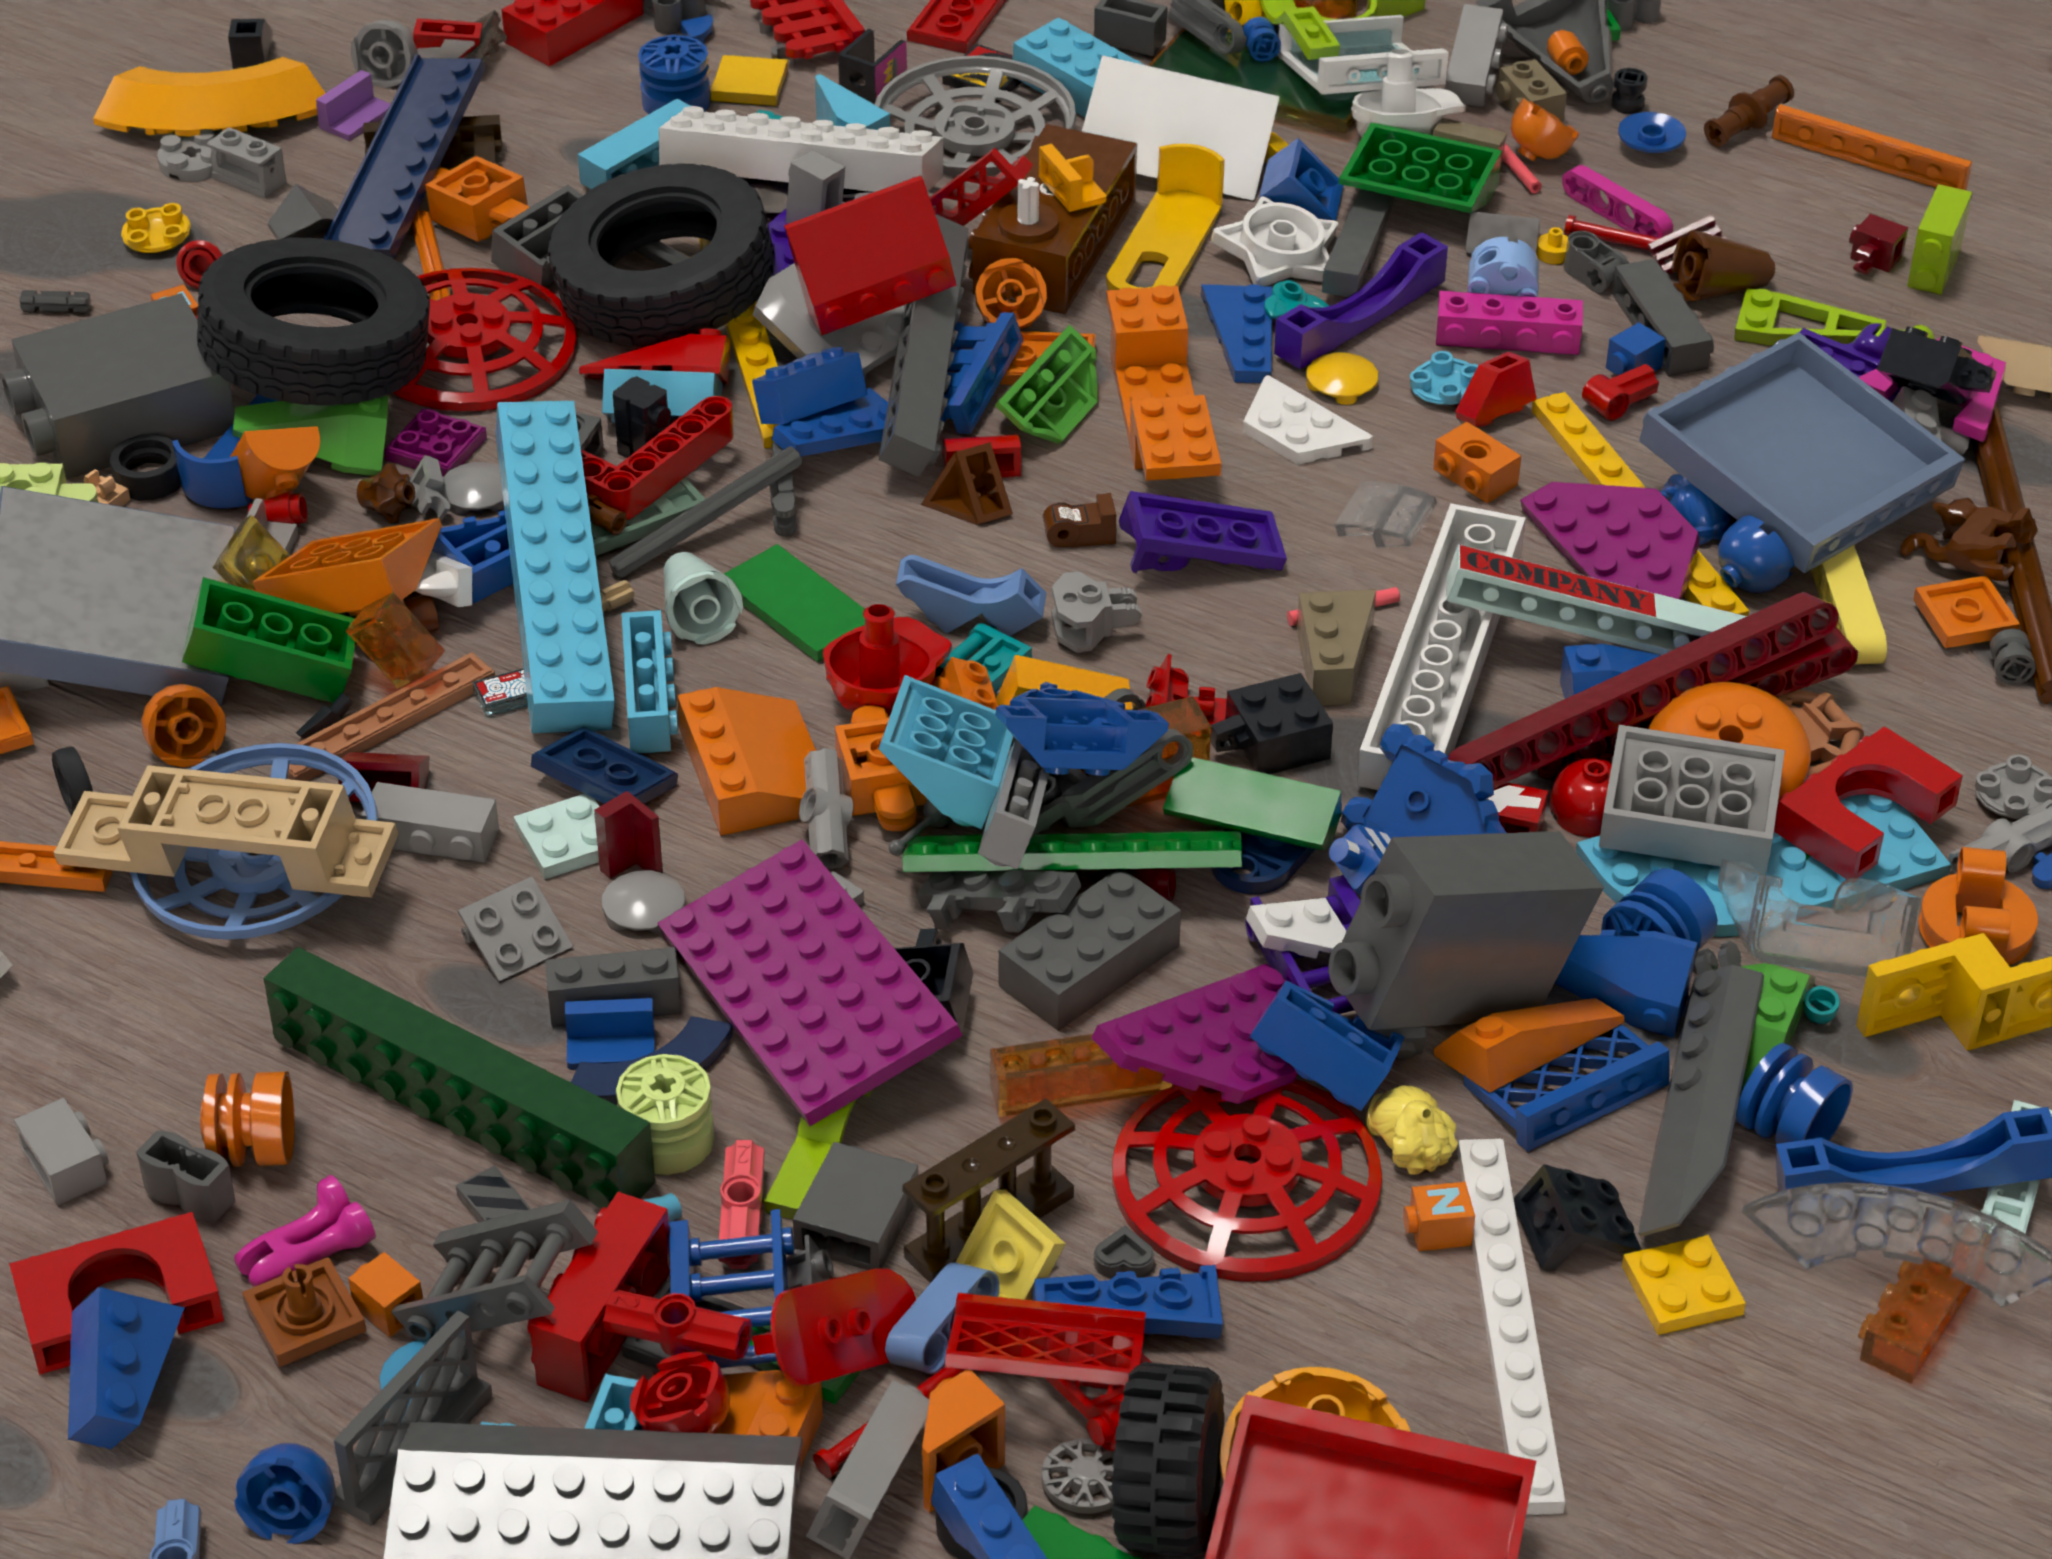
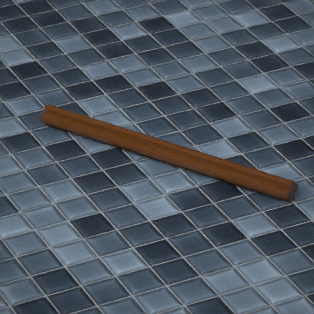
M1995 402L1986 439L1984 442L1972 438L1989 507H1996L2007 513H2015L2021 508H2026L1999 406ZM2033 538L2031 543L2021 544L2016 541L2017 545L2015 548L2004 549L2002 558L2004 563L2012 564L2014 567V571L2009 576L2008 581L2021 631L2027 634L2031 644V653L2036 664L2033 677L2038 697L2043 703L2048 704L2052 701V603Z

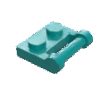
M979 623L969 631V637L956 647L944 662L936 668L935 678L940 676L951 657L966 660L980 649L969 660L976 661L987 668L995 692L1002 686L1014 656L1020 655L1032 658V647L986 624Z

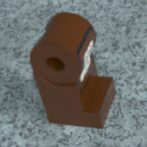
M1111 493L1096 494V503L1070 505L1065 502L1054 503L1043 512L1042 518L1047 539L1053 546L1084 547L1116 544V510Z

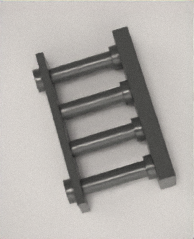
M571 1199L441 1231L433 1246L446 1260L447 1265L428 1297L396 1305L391 1313L405 1327L406 1332L417 1341H428L457 1311L469 1316L471 1332L550 1315L555 1306L539 1289L560 1252L591 1245L598 1231ZM534 1259L526 1274L517 1277L525 1262ZM501 1267L492 1283L485 1284L493 1269ZM468 1275L459 1291L452 1292L461 1276Z

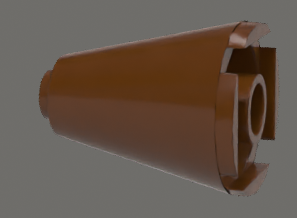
M1698 230L1688 231L1690 233L1688 236H1681L1674 250L1672 272H1678L1679 283L1673 284L1676 290L1682 293L1684 301L1695 302L1746 291L1747 288L1764 287L1775 274V263L1768 252Z

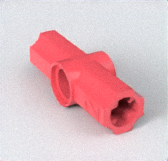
M736 1140L732 1146L726 1147L724 1177L720 1187L721 1217L719 1240L760 1235V1226L763 1221L762 1192L765 1150L764 1147L756 1145L753 1140ZM758 1254L720 1258L718 1260L727 1264L730 1269H747L752 1263L758 1262Z

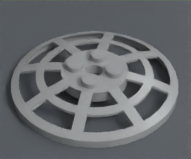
M958 56L923 63L891 80L882 89L875 102L877 107L890 113L891 117L905 122V133L911 134L915 131L916 126L934 131L935 136L943 137V148L956 154L953 160L943 157V174L953 176L960 175L975 163L968 162L971 156H984L993 148H996L1010 164L1019 159L1023 154H1027L1031 148L1033 138L1039 136L1045 127V121L1040 110L1054 101L1058 103L1064 114L1065 128L1074 129L1076 122L1075 103L1070 92L1060 81L1035 66L1001 57ZM966 73L989 74L986 87H963L946 91L937 79L943 76ZM1003 76L1028 82L1046 93L1033 102H1029L1017 94L999 90ZM923 82L932 94L916 104L909 113L891 105L902 93ZM960 98H982L981 100H966L956 103L953 102L954 99ZM995 100L1010 103L1020 109L1011 113L1005 107L995 103ZM938 104L942 108L936 115L935 121L920 117L927 110ZM1028 117L1032 119L1035 132H1015L1016 123ZM1011 143H1029L1013 155L1004 150ZM992 162L986 165L987 176H995L1001 172Z

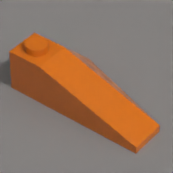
M1597 998L1492 1013L1457 1031L1434 1048V1056L1491 1093L1625 1023L1624 1015Z

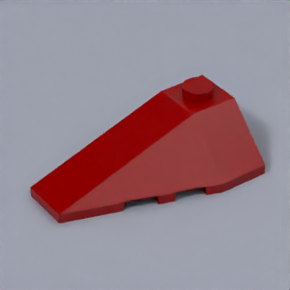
M700 329L699 334H688L579 366V374L584 379L604 380V369L715 373L723 384H728L730 340L726 335H721V330Z

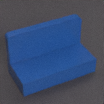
M653 998L565 1002L566 1062L568 1069L576 1070L580 1061L588 1063H617L636 1059L655 1051Z

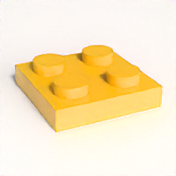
M1709 1235L1623 1254L1622 1268L1657 1335L1744 1315L1746 1302Z

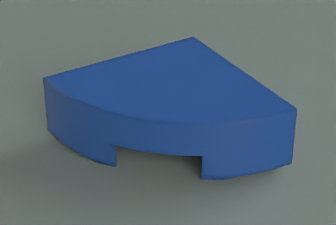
M711 15L680 21L682 34L697 39L702 43L705 42V37L713 33V19Z

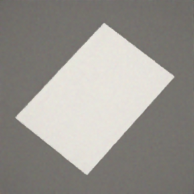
M1102 55L1082 131L1137 143V174L1154 178L1158 177L1160 146L1186 143L1207 147L1225 159L1223 194L1254 201L1279 96Z

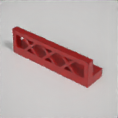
M993 148L930 197L932 206L935 205L933 207L934 212L941 217L965 226L1018 186V180L1025 178L1033 164L1024 155L1010 164L996 148ZM990 162L1001 171L995 177L987 176L986 165ZM964 182L977 183L980 188L973 194L965 193ZM943 198L957 200L958 205L952 210L943 209Z

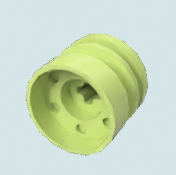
M661 1054L645 1057L630 1065L618 1081L616 1088L617 1106L650 1122L655 1174L670 1175L686 1172L701 1164L711 1152L715 1138L713 1116L711 1113V1086L707 1073L697 1062L679 1055Z

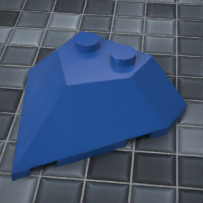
M1049 682L1040 684V690L1030 689L1011 699L1010 706L999 705L996 707L995 714L1030 756L1044 768L1045 772L1061 775L1068 774L1070 769H1085V773L1097 776L1109 775L1110 770H1124L1168 731L1169 722L1156 712L1149 710H1125L1124 703L1077 690L1070 692L1058 689V685Z

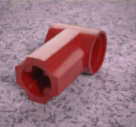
M1647 364L1611 379L1603 374H1598L1585 384L1582 391V399L1607 420L1613 421L1620 418L1627 411L1631 403L1657 393L1659 382L1656 379L1654 370Z

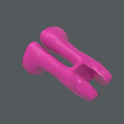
M328 1175L317 1184V1205L311 1211L291 1223L255 1238L234 1256V1262L241 1274L249 1275V1282L255 1287L282 1276L285 1269L289 1266L292 1271H295L294 1264L310 1265L343 1249L359 1248L374 1240L376 1234L367 1213L357 1202L350 1204L340 1182L333 1175Z

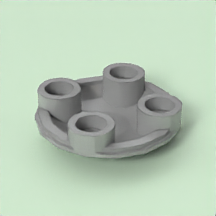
M472 462L450 470L443 477L444 486L441 495L449 501V510L452 513L461 515L470 510L490 509L492 511H501L504 509L499 465L490 462Z
M2012 755L2007 759V762L1991 766L1977 774L1975 783L1977 798L1985 808L2000 816L2021 819L2044 807L2047 809L2052 807V777L2046 771L2032 765L2031 759L2025 755Z
M652 870L633 871L619 876L606 887L602 895V910L606 915L607 924L611 929L617 931L625 929L635 931L650 930L653 933L662 934L657 922L682 909L685 905L684 890L679 882L665 873Z

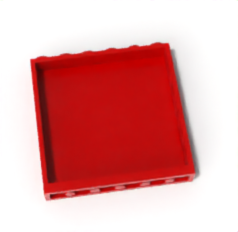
M1245 1394L1205 1559H1517L1537 1461Z

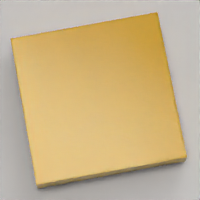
M723 55L711 88V101L776 106L788 71V60Z

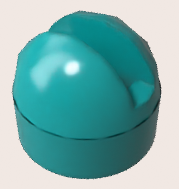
M1813 987L1805 995L1803 1005L1805 1015L1811 1022L1827 1024L1837 1015L1840 999L1838 994L1829 987Z

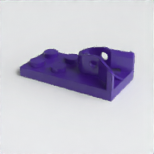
M1130 491L1119 518L1120 528L1133 537L1137 544L1130 564L1131 571L1136 574L1140 570L1148 569L1158 571L1181 570L1188 565L1190 558L1283 570L1287 560L1272 511ZM1160 557H1169L1167 562L1161 563L1158 561Z

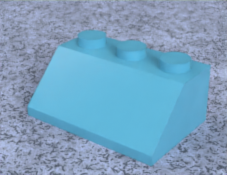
M604 369L602 413L607 418H612V423L615 424L613 391L631 377L638 376L650 382V385L655 384L667 390L668 408L671 410L670 420H677L707 397L721 396L723 383L715 373Z

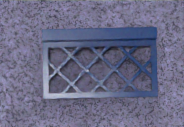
M1621 1024L1608 1031L1612 1038L1596 1037L1577 1047V1054L1565 1053L1544 1064L1541 1071L1533 1070L1506 1084V1087H1500L1491 1093L1468 1079L1465 1075L1464 1086L1516 1130L1517 1143L1528 1152L1669 1085L1670 1050L1659 1041L1652 1045L1646 1044ZM1585 1049L1609 1051L1608 1057L1584 1055ZM1616 1052L1632 1053L1624 1058H1615ZM1553 1065L1574 1067L1571 1074L1549 1072V1067ZM1581 1068L1598 1069L1588 1075L1580 1074ZM1514 1082L1538 1084L1537 1090L1513 1088ZM1545 1085L1562 1086L1551 1092L1544 1091ZM1510 1101L1526 1103L1517 1107L1516 1110L1509 1105Z

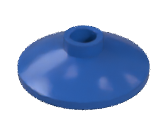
M1640 112L1629 115L1620 122L1618 135L1626 145L1633 149L1646 153H1664L1675 150L1684 143L1686 129L1680 121L1669 115L1657 112Z

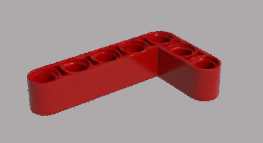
M711 396L703 399L618 466L581 449L587 495L594 494L600 497L604 504L626 513L627 520L634 518L731 442L734 438L733 407L731 401L722 396Z

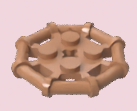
M1799 689L1777 697L1795 713L1802 723L1810 743V762L1819 759L1825 762L1810 767L1807 778L1811 774H1818L1825 769L1838 755H1844L1853 749L1864 737L1862 725L1858 722H1853L1834 702V695L1826 691L1819 694ZM1792 704L1800 705V706H1803V707H1802V708L1795 707V706H1792ZM1841 740L1840 749L1829 744V741Z

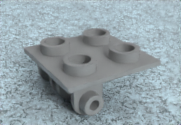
M532 876L457 911L466 926L461 929L463 938L468 944L471 942L476 943L498 983L573 948L571 941Z

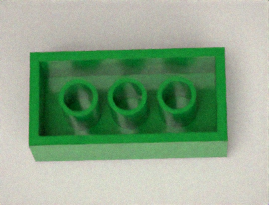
M203 577L191 611L182 663L333 703L343 693L352 670L358 619Z

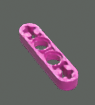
M1578 165L1563 174L1562 185L1569 197L1626 231L1657 238L1673 233V223L1667 213L1587 166ZM1600 190L1607 196L1609 204L1605 203L1602 199ZM1626 205L1633 211L1634 219L1627 213Z

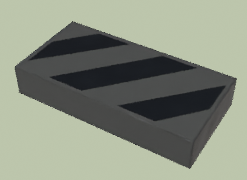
M495 1165L456 1185L457 1196L478 1222L531 1209Z

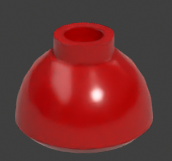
M191 241L184 245L178 253L176 260L178 274L187 285L199 289V282L203 273L223 253L215 244L209 241Z

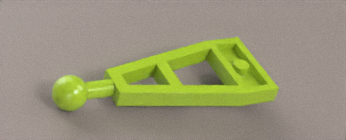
M1747 288L1736 324L1734 340L1774 345L1777 341L1785 340L1801 331L1802 328H1775L1779 311L1825 322V329L1808 330L1841 344L1852 343L1864 327L1874 323L1882 324L1881 329L1875 334L1879 337L1886 328V320L1783 293L1771 292L1767 289ZM1840 326L1852 330H1837V328ZM1914 326V328L1927 332L1928 338L1934 339L1932 330L1927 326Z

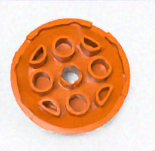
M1717 682L1687 689L1680 694L1681 696L1674 697L1660 713L1655 714L1648 728L1785 750L1778 800L1786 792H1792L1804 784L1808 776L1811 749L1808 736L1799 718L1777 697L1750 685L1734 682Z

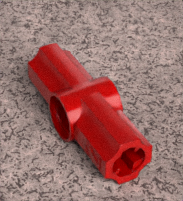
M622 1290L612 1291L606 1302L603 1318L605 1331L660 1343L661 1349L670 1356L696 1351L738 1361L739 1358L744 1359L750 1346V1336L752 1333L750 1319L695 1307L694 1301L682 1293H673L658 1299Z

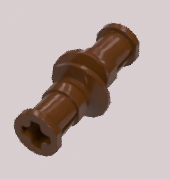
M1776 75L1770 79L1769 85L1763 89H1757L1752 94L1739 92L1732 96L1729 101V107L1724 114L1717 119H1709L1704 124L1703 129L1707 140L1713 146L1720 148L1729 142L1730 137L1743 130H1749L1751 127L1754 129L1765 127L1768 121L1767 114L1781 103L1785 104L1794 98L1795 93L1791 82L1782 75Z

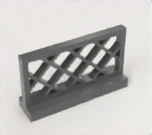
M457 1311L334 1439L341 1484L336 1488L334 1501L336 1507L372 1526L391 1506L397 1453L410 1423L467 1424L493 1397L491 1384L478 1378L469 1316ZM359 1440L355 1452H353V1445Z

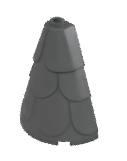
M1512 0L1476 1L1477 6L1503 9V23L1508 24L1507 37L1521 51L1532 59H1536L1551 77L1588 103L1601 102L1609 96L1613 89L1611 33L1609 27H1607L1606 0H1526L1516 6H1513ZM1566 30L1574 33L1588 52V64L1580 73L1570 76L1554 63L1548 55L1547 42L1549 37L1556 31Z

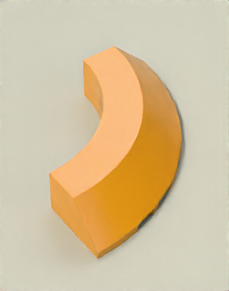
M285 57L245 68L201 73L168 72L138 66L113 77L93 117L94 125L122 132H128L130 127L145 128L146 135L168 134L175 131L177 136L200 135V130L211 129L213 131L222 129L224 131L228 127L240 132H247V125L255 128L267 126L270 128L278 126V119L295 115V119L299 121L318 115L316 99L324 95L325 91L305 63Z

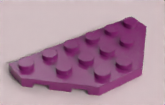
M1551 482L1520 499L1522 510L1581 575L1680 600L1682 595H1685L1692 572L1691 563L1693 556L1697 554L1700 543L1697 530L1656 488Z
M1268 963L1099 1024L1091 1037L1121 1068L1137 1073L1140 1067L1163 1073L1162 1081L1197 1091L1199 1085L1221 1091V1099L1236 1104L1294 1082L1298 1075L1294 1066L1279 1056L1265 1053L1257 1045V1042L1249 1037L1259 1018L1285 982L1281 973L1273 969Z

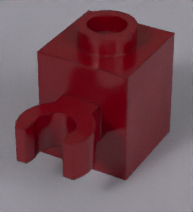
M1870 213L1860 225L1856 224L1850 234L1849 243L1852 244L1850 259L1858 261L1854 265L1853 270L1865 275L1870 272L1872 267L1889 272L1904 255L1909 227Z

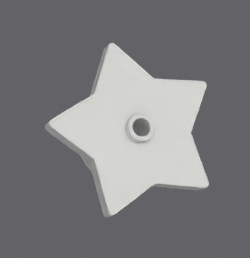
M1263 196L1260 197L1256 206L1245 215L1243 221L1214 228L1211 242L1242 259L1246 264L1253 284L1267 286L1291 277L1323 282L1324 268L1330 257L1326 249L1336 235L1338 222L1318 219L1301 207L1287 203H1274Z

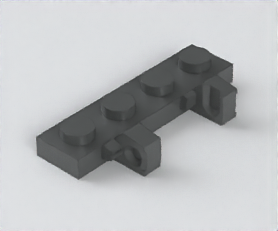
M1019 870L940 871L930 874L916 896L921 908H927V912L930 913L934 928L949 930V924L952 920L958 918L963 909L998 911L999 918L1006 932H1021L1034 912L1063 913L1080 889L1081 883L1077 874L1071 872Z

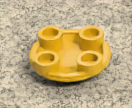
M167 203L162 207L146 210L143 208H133L126 213L127 222L123 225L121 236L124 244L132 250L143 253H158L181 244L189 235L191 224L188 217L182 213L181 206L177 203Z
M1336 352L1325 354L1314 359L1307 367V388L1335 397V400L1342 405L1354 404L1357 401V396L1372 390L1378 383V371L1374 364L1366 358L1352 353Z

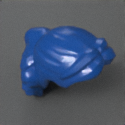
M1681 474L1670 476L1663 489L1659 491L1697 530L1700 541L1699 545L1705 544L1711 539L1721 540L1724 533L1732 525L1733 516Z

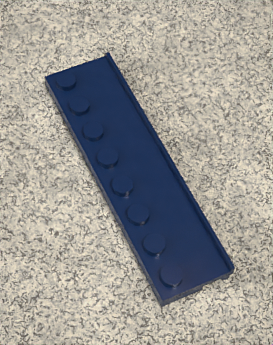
M415 55L324 237L325 240H336L359 245L378 253L380 252L393 259L395 258L426 194L425 184L433 180L486 70L482 59L421 58L420 55Z

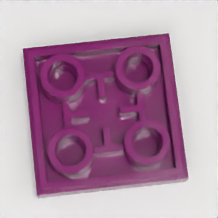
M422 409L384 449L385 460L416 469L424 455L438 459L441 474L444 477L450 470L463 465L487 439L486 428L472 424L464 419H456L439 414L434 410Z

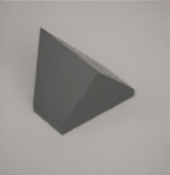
M295 184L268 221V227L276 239L308 238L327 232L338 210L332 202Z

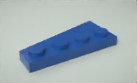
M1201 284L1202 301L1207 304L1209 319L1211 322H1214L1218 342L1222 343L1224 357L1234 382L1262 383L1265 376H1271L1272 319L1266 313L1264 304L1266 299L1272 296V287L1256 284L1248 286Z
M868 388L867 396L786 424L775 426L772 440L783 450L792 446L799 452L800 457L881 442L888 402L873 389Z

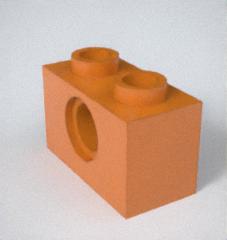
M1466 421L1436 439L1433 469L1485 503H1490L1518 486L1521 455Z

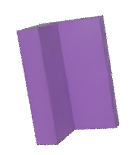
M360 70L316 99L319 127L338 137L351 141L363 133V123L379 122L382 120L391 104L374 97L371 74Z

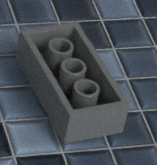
M1117 869L1074 898L1063 913H1052L999 949V987L1059 1031L1179 947L1181 909L1126 870Z

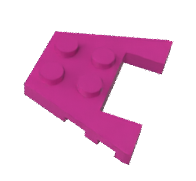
M1961 346L1972 351V357L1977 362L1991 367L1997 372L1990 392L1972 391L1969 400L1958 405L1964 409L1954 419L1953 431L1984 442L2005 375L2006 362L1993 358L1989 354L1980 353ZM1877 369L1858 377L1886 399L1898 389Z

